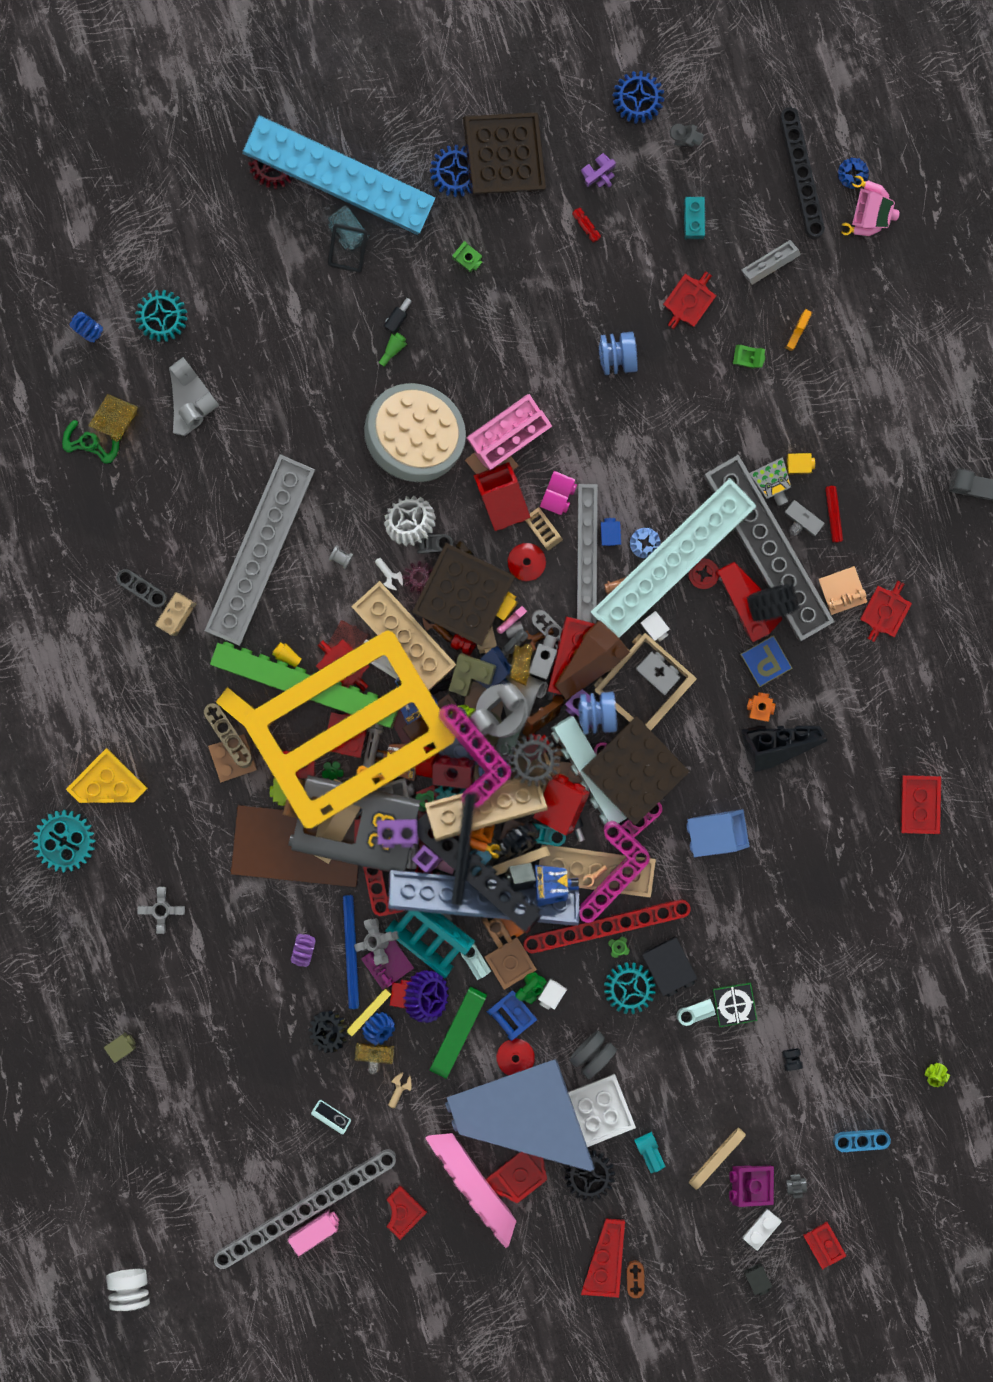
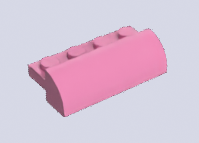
M527 394L467 436L466 439L476 452L475 455L487 469L491 470L551 428L552 425L543 411L538 408L530 394Z

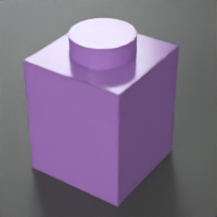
M425 845L412 858L420 868L429 874L443 860Z

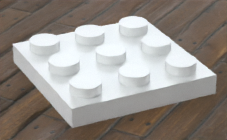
M615 1073L568 1092L587 1147L636 1128Z

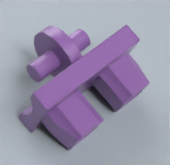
M603 153L595 159L600 166L597 171H594L590 164L581 169L585 178L584 183L587 187L599 178L601 180L596 183L599 188L604 184L608 188L612 186L610 180L615 177L612 172L608 175L605 174L615 167L616 162L613 159L610 160Z

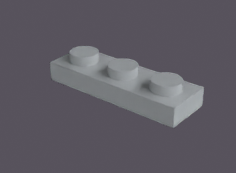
M789 240L743 268L742 273L753 285L800 256V251Z

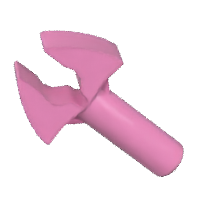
M521 606L497 628V632L499 634L504 633L527 610Z

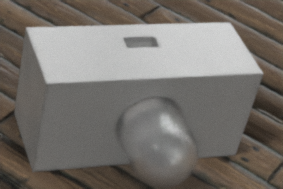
M795 500L784 511V514L794 521L789 528V533L792 536L799 535L804 529L814 537L825 524Z

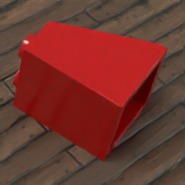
M510 462L473 475L495 531L505 529L510 525L531 518Z

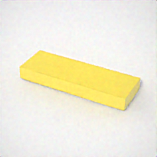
M385 988L347 1029L351 1036L391 995V991Z

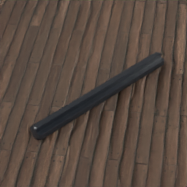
M465 793L452 894L453 905L463 904L476 799L473 793Z

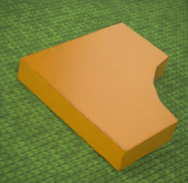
M805 309L801 314L786 349L794 350L812 314L811 311Z

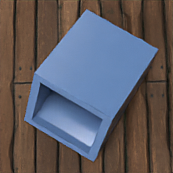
M743 809L687 819V832L691 838L690 850L694 857L736 852L750 847Z

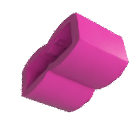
M553 471L540 507L558 515H562V512L566 513L570 502L567 501L569 494L573 495L577 484L574 483L575 479Z

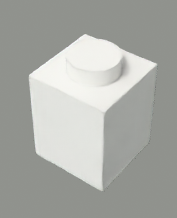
M656 611L640 623L654 641L658 639L660 642L669 635L667 633L669 627Z
M550 978L543 992L538 997V1000L541 1001L539 1004L548 1010L550 1008L555 1010L567 989Z

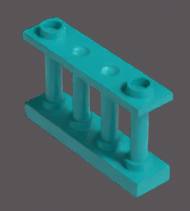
M408 910L399 923L394 919L385 930L387 933L397 931L399 937L397 941L435 970L436 973L443 976V978H446L454 966L450 963L457 954L461 952L465 956L475 943V940L440 913ZM415 916L423 924L413 935L405 927ZM430 928L438 936L430 946H427L420 939ZM445 940L453 948L445 958H442L435 951Z

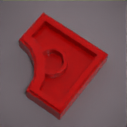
M401 1185L386 1199L392 1211L391 1220L387 1224V1228L401 1240L427 1211Z

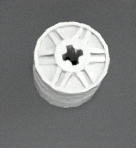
M128 1269L106 1275L107 1289L117 1291L108 1296L109 1300L112 1301L109 1304L110 1310L131 1311L150 1304L149 1297H145L149 1294V1291L147 1289H140V1287L148 1283L146 1270Z

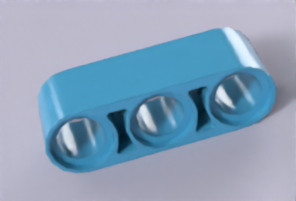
M881 1129L840 1132L833 1138V1143L840 1152L885 1149L891 1142L890 1136ZM879 1135H885L886 1137L885 1142L881 1144L876 1142V1138ZM861 1136H865L867 1139L864 1145L857 1144V1139ZM840 1138H847L848 1141L845 1146H838Z

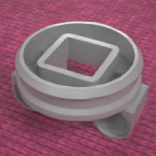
M514 684L494 685L482 693L476 705V712L470 716L469 720L483 736L488 733L500 738L510 737L519 732L527 720V701ZM503 701L513 713L503 722L499 723L491 710Z

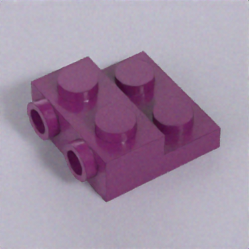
M733 1166V1170L729 1173V1180L732 1183L729 1199L732 1205L737 1207L774 1205V1166Z

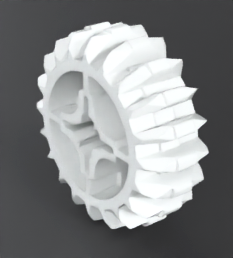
M413 495L409 499L406 496L405 500L399 499V503H392V509L387 508L389 514L385 515L386 521L384 526L390 538L399 545L403 543L407 547L410 542L414 546L416 541L421 543L423 537L428 539L427 533H433L432 527H435L434 520H436V516L429 502L424 501L423 498L417 499Z

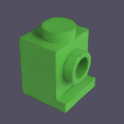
M465 241L452 255V259L470 273L473 269L477 271L483 263L481 261L482 255ZM467 254L472 255V259L470 261L465 259V256Z

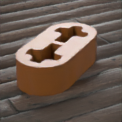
M634 1260L627 1265L626 1269L627 1291L632 1298H640L645 1290L644 1268L641 1262ZM633 1265H637L641 1269V1271H637V1278H634L633 1271H630V1269H633ZM634 1281H637L638 1288H641L637 1294L630 1290V1288H634Z

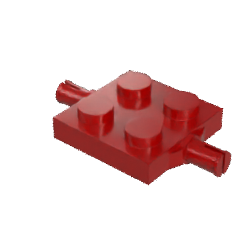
M705 271L700 280L693 279L685 273L664 302L663 306L674 315L667 324L669 327L672 325L671 328L675 329L681 320L694 328L715 299L716 295L709 291L706 283L712 277L710 274L707 276L708 272Z
M897 581L893 591L886 590L880 586L876 587L860 618L861 621L869 624L872 628L867 639L875 642L879 632L895 637L912 605L911 602L899 595L905 584Z
M344 639L332 648L322 640L317 646L326 654L316 667L321 670L354 649ZM366 665L341 680L342 686L349 688L350 685L356 684L364 692L369 686L361 678L370 665Z

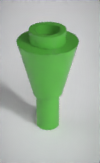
M396 333V335L391 334L385 354L379 363L385 367L391 357L395 356L407 345L405 342L406 338L399 333Z

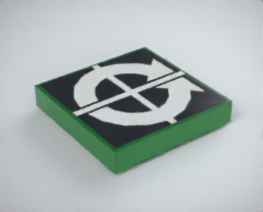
M750 982L713 989L719 1027L757 1021Z

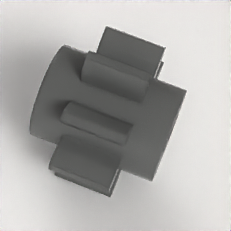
M800 1174L790 1175L791 1180H786L787 1194H793L794 1199L803 1198L802 1193H807L806 1179L801 1178Z

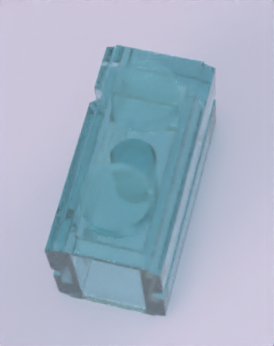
M347 205L328 218L330 222L328 227L331 231H333L334 224L364 230ZM337 228L336 230L341 237L339 242L345 250L349 248L350 251H353L363 242V233Z

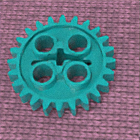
M63 810L62 815L55 811V817L48 814L49 820L41 819L44 825H37L40 832H34L38 839L33 840L34 843H38V846L33 849L40 851L37 857L43 856L41 863L49 862L47 868H51L54 865L55 871L62 867L63 872H66L67 867H69L70 871H74V865L78 869L81 868L80 862L86 864L87 860L85 857H92L89 850H95L90 845L96 842V840L90 837L95 834V832H89L92 825H85L88 820L87 818L81 821V814L74 817V811L67 815L66 810ZM58 823L65 825L64 833L57 831L56 826ZM53 832L60 838L67 837L66 841L79 847V850H75L69 844L62 845V840L51 836L49 833ZM75 832H78L82 835V841L80 843H77L73 840V834ZM49 839L54 840L56 843L54 850L47 847ZM65 849L72 851L71 859H66L63 856Z

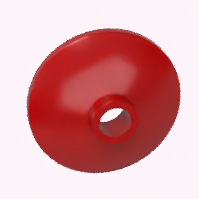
M532 543L517 545L512 549L508 557V568L511 574L522 581L537 579L541 576L546 566V558L543 551ZM529 558L531 561L530 565H524L523 560Z
M522 1039L507 1040L498 1049L497 1064L501 1071L508 1076L532 1068L534 1065V1051L531 1045ZM518 1055L519 1061L514 1062L512 1057Z

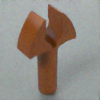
M422 618L427 632L429 629H435L447 642L452 641L453 636L444 627L437 624H429Z
M552 627L549 629L548 635H551V634L554 633V630H553ZM526 631L528 634L527 639L532 641L529 646L522 648V650H536V642L546 636L541 631L534 635H530Z

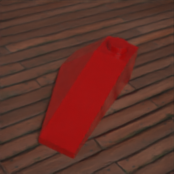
M735 562L717 570L751 641L754 642L770 634L782 621V617L761 622L753 621L747 602L748 596L762 589Z

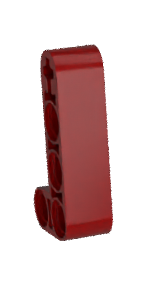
M363 867L373 913L377 916H385L405 911L388 909L389 896L383 871L378 870L377 874L372 875L368 872V867ZM374 883L381 884L382 892L374 893L372 885ZM378 902L386 904L384 912L377 911L376 904Z

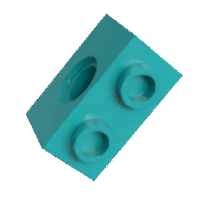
M685 197L684 239H704L705 197Z

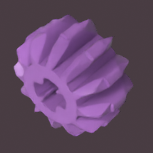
M307 934L297 935L291 956L293 964L301 967H307L310 964L315 946L314 937Z

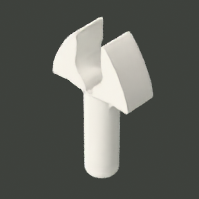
M378 558L375 563L387 577V582L384 585L392 590H397L392 585L391 578H394L403 586L401 572L399 571L397 574L392 573L385 562Z

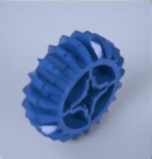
M635 71L631 73L632 78L625 74L626 82L623 79H619L618 82L621 86L615 85L614 89L618 92L613 93V97L618 98L613 101L614 105H619L616 108V112L623 110L620 117L623 118L627 114V121L630 122L631 117L635 118V124L638 123V118H641V122L645 123L646 116L651 121L653 119L651 113L657 116L659 112L656 109H662L663 107L658 102H664V98L660 97V95L664 94V90H657L661 87V83L654 84L657 80L656 77L649 80L650 73H647L646 77H642L643 71L639 72V76H636ZM637 83L634 91L623 93L629 85ZM643 84L652 90L654 96L644 92ZM640 89V96L642 98L639 101V105L637 106V99L633 96H636V94H638V90ZM623 99H627V101L634 104V111L625 105ZM649 101L654 102L649 109L640 112L642 104L649 103Z
M458 145L454 146V151H451V147L447 146V153L441 149L442 157L436 154L435 158L438 162H431V165L436 168L430 169V173H436L431 176V180H438L434 183V186L438 187L441 185L439 192L442 193L447 189L446 196H449L451 191H453L455 198L459 191L462 197L465 196V189L468 193H471L469 187L470 180L458 186L459 179L469 174L468 168L461 166L459 163V157L467 160L466 147L463 146L461 151H458ZM453 157V163L450 166L441 168L445 160ZM457 162L458 170L461 171V173L458 172V175L455 180V175L451 171V169L454 170L455 163ZM440 174L450 176L453 179V186L447 184Z

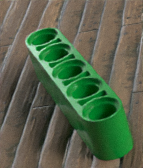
M471 986L469 987L429 1071L447 1079L487 994Z

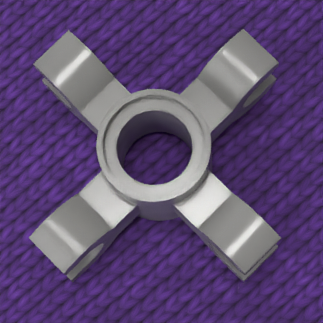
M157 887V903L153 906H138V914H152L157 919L156 933L164 934L166 933L165 918L169 914L184 915L185 906H170L166 902V887ZM158 905H163L166 908L165 915L157 913Z
M377 918L365 920L364 925L369 934L364 938V942L354 945L355 951H373L375 965L389 963L384 949L388 947L390 941L399 939L397 931L393 933H380Z

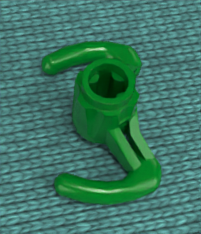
M73 420L67 426L62 439L63 450L70 453L80 449L97 454L105 464L113 462L119 450L118 433H112V449L107 454L100 446V439L94 433L84 432V435L78 440L70 442V436L78 426V422Z

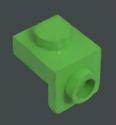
M736 345L733 364L749 368H762L765 361V349Z

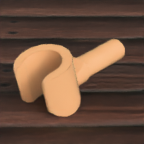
M604 865L593 874L585 875L583 881L588 877L592 879V883L587 887H591L595 879L606 871L607 867Z

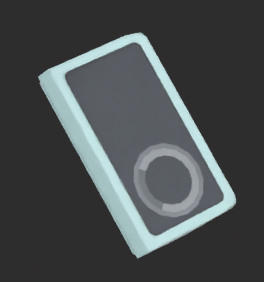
M322 1100L318 1101L311 1112V1115L340 1134H344L351 1122L350 1118Z

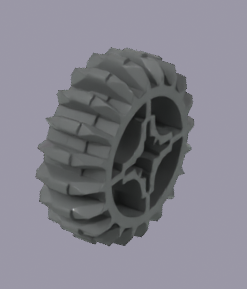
M530 734V741H527L526 737L523 736V744L518 740L516 741V744L519 746L518 749L513 746L511 747V750L515 751V755H508V757L514 758V761H509L508 765L514 764L515 768L511 769V773L514 771L518 772L514 776L515 779L519 776L523 777L520 783L523 784L525 779H527L528 786H531V781H535V786L538 787V780H542L543 785H545V777H548L549 780L553 779L549 775L550 772L557 774L553 767H560V764L554 763V760H559L560 756L553 755V753L558 752L557 748L554 750L550 749L554 745L553 742L549 745L545 744L548 741L547 737L541 742V735H537V740H533V735ZM527 745H539L533 754L522 751ZM544 748L549 752L550 766L541 760L540 756ZM538 751H540L537 760L540 761V763L543 764V766H541L540 764H535V766H532L529 770L531 761L529 760V758L525 757V755L530 757L536 755ZM518 755L528 762L524 773L519 768ZM535 767L546 770L540 776H529Z

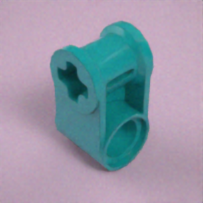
M532 823L537 830L540 829V837L536 839L537 844L561 846L565 842V835L562 834L563 840L556 843L553 841L552 835L558 831L544 824Z

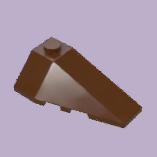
M600 620L584 634L580 647L574 651V657L570 664L566 665L554 685L566 700L615 667L630 653L621 639Z

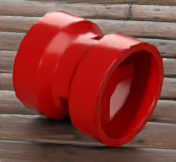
M455 634L451 642V648L455 650L460 649L468 656L476 646V643L458 634Z

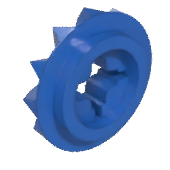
M851 157L844 160L840 165L838 177L845 187L855 189L852 183L860 185L861 180L855 178L854 181L852 175L845 173L850 172L853 165L855 171L860 172L856 176H861L863 181L866 182L869 170L866 163L860 158Z

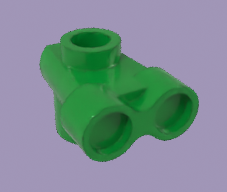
M535 972L525 976L524 982L526 985L515 994L518 1000L533 1004L538 998L537 995L543 992V987L547 982L544 977L539 976Z

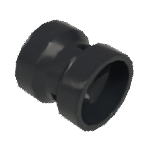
M800 1048L781 1051L782 1058L785 1059L784 1071L803 1068V1063L800 1061Z

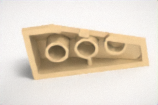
M329 804L321 812L324 816L334 809ZM350 805L318 824L316 836L342 842L362 808ZM316 856L328 864L331 859Z

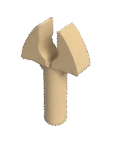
M403 1072L393 1078L392 1083H395L396 1089L388 1104L389 1107H396L404 1090L408 1089L411 1091L412 1082L410 1075L407 1082L402 1086L400 1079Z

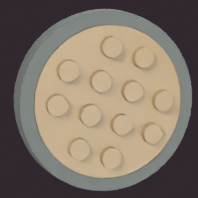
M408 383L391 387L374 401L366 417L364 435L371 456L385 471L403 480L424 482L441 477L456 464L465 445L466 430L458 408L446 395L426 385Z

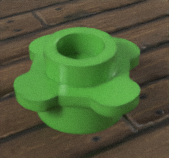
M625 937L609 941L608 944L612 949V957L617 958L619 955L629 954L630 950L627 948V939Z

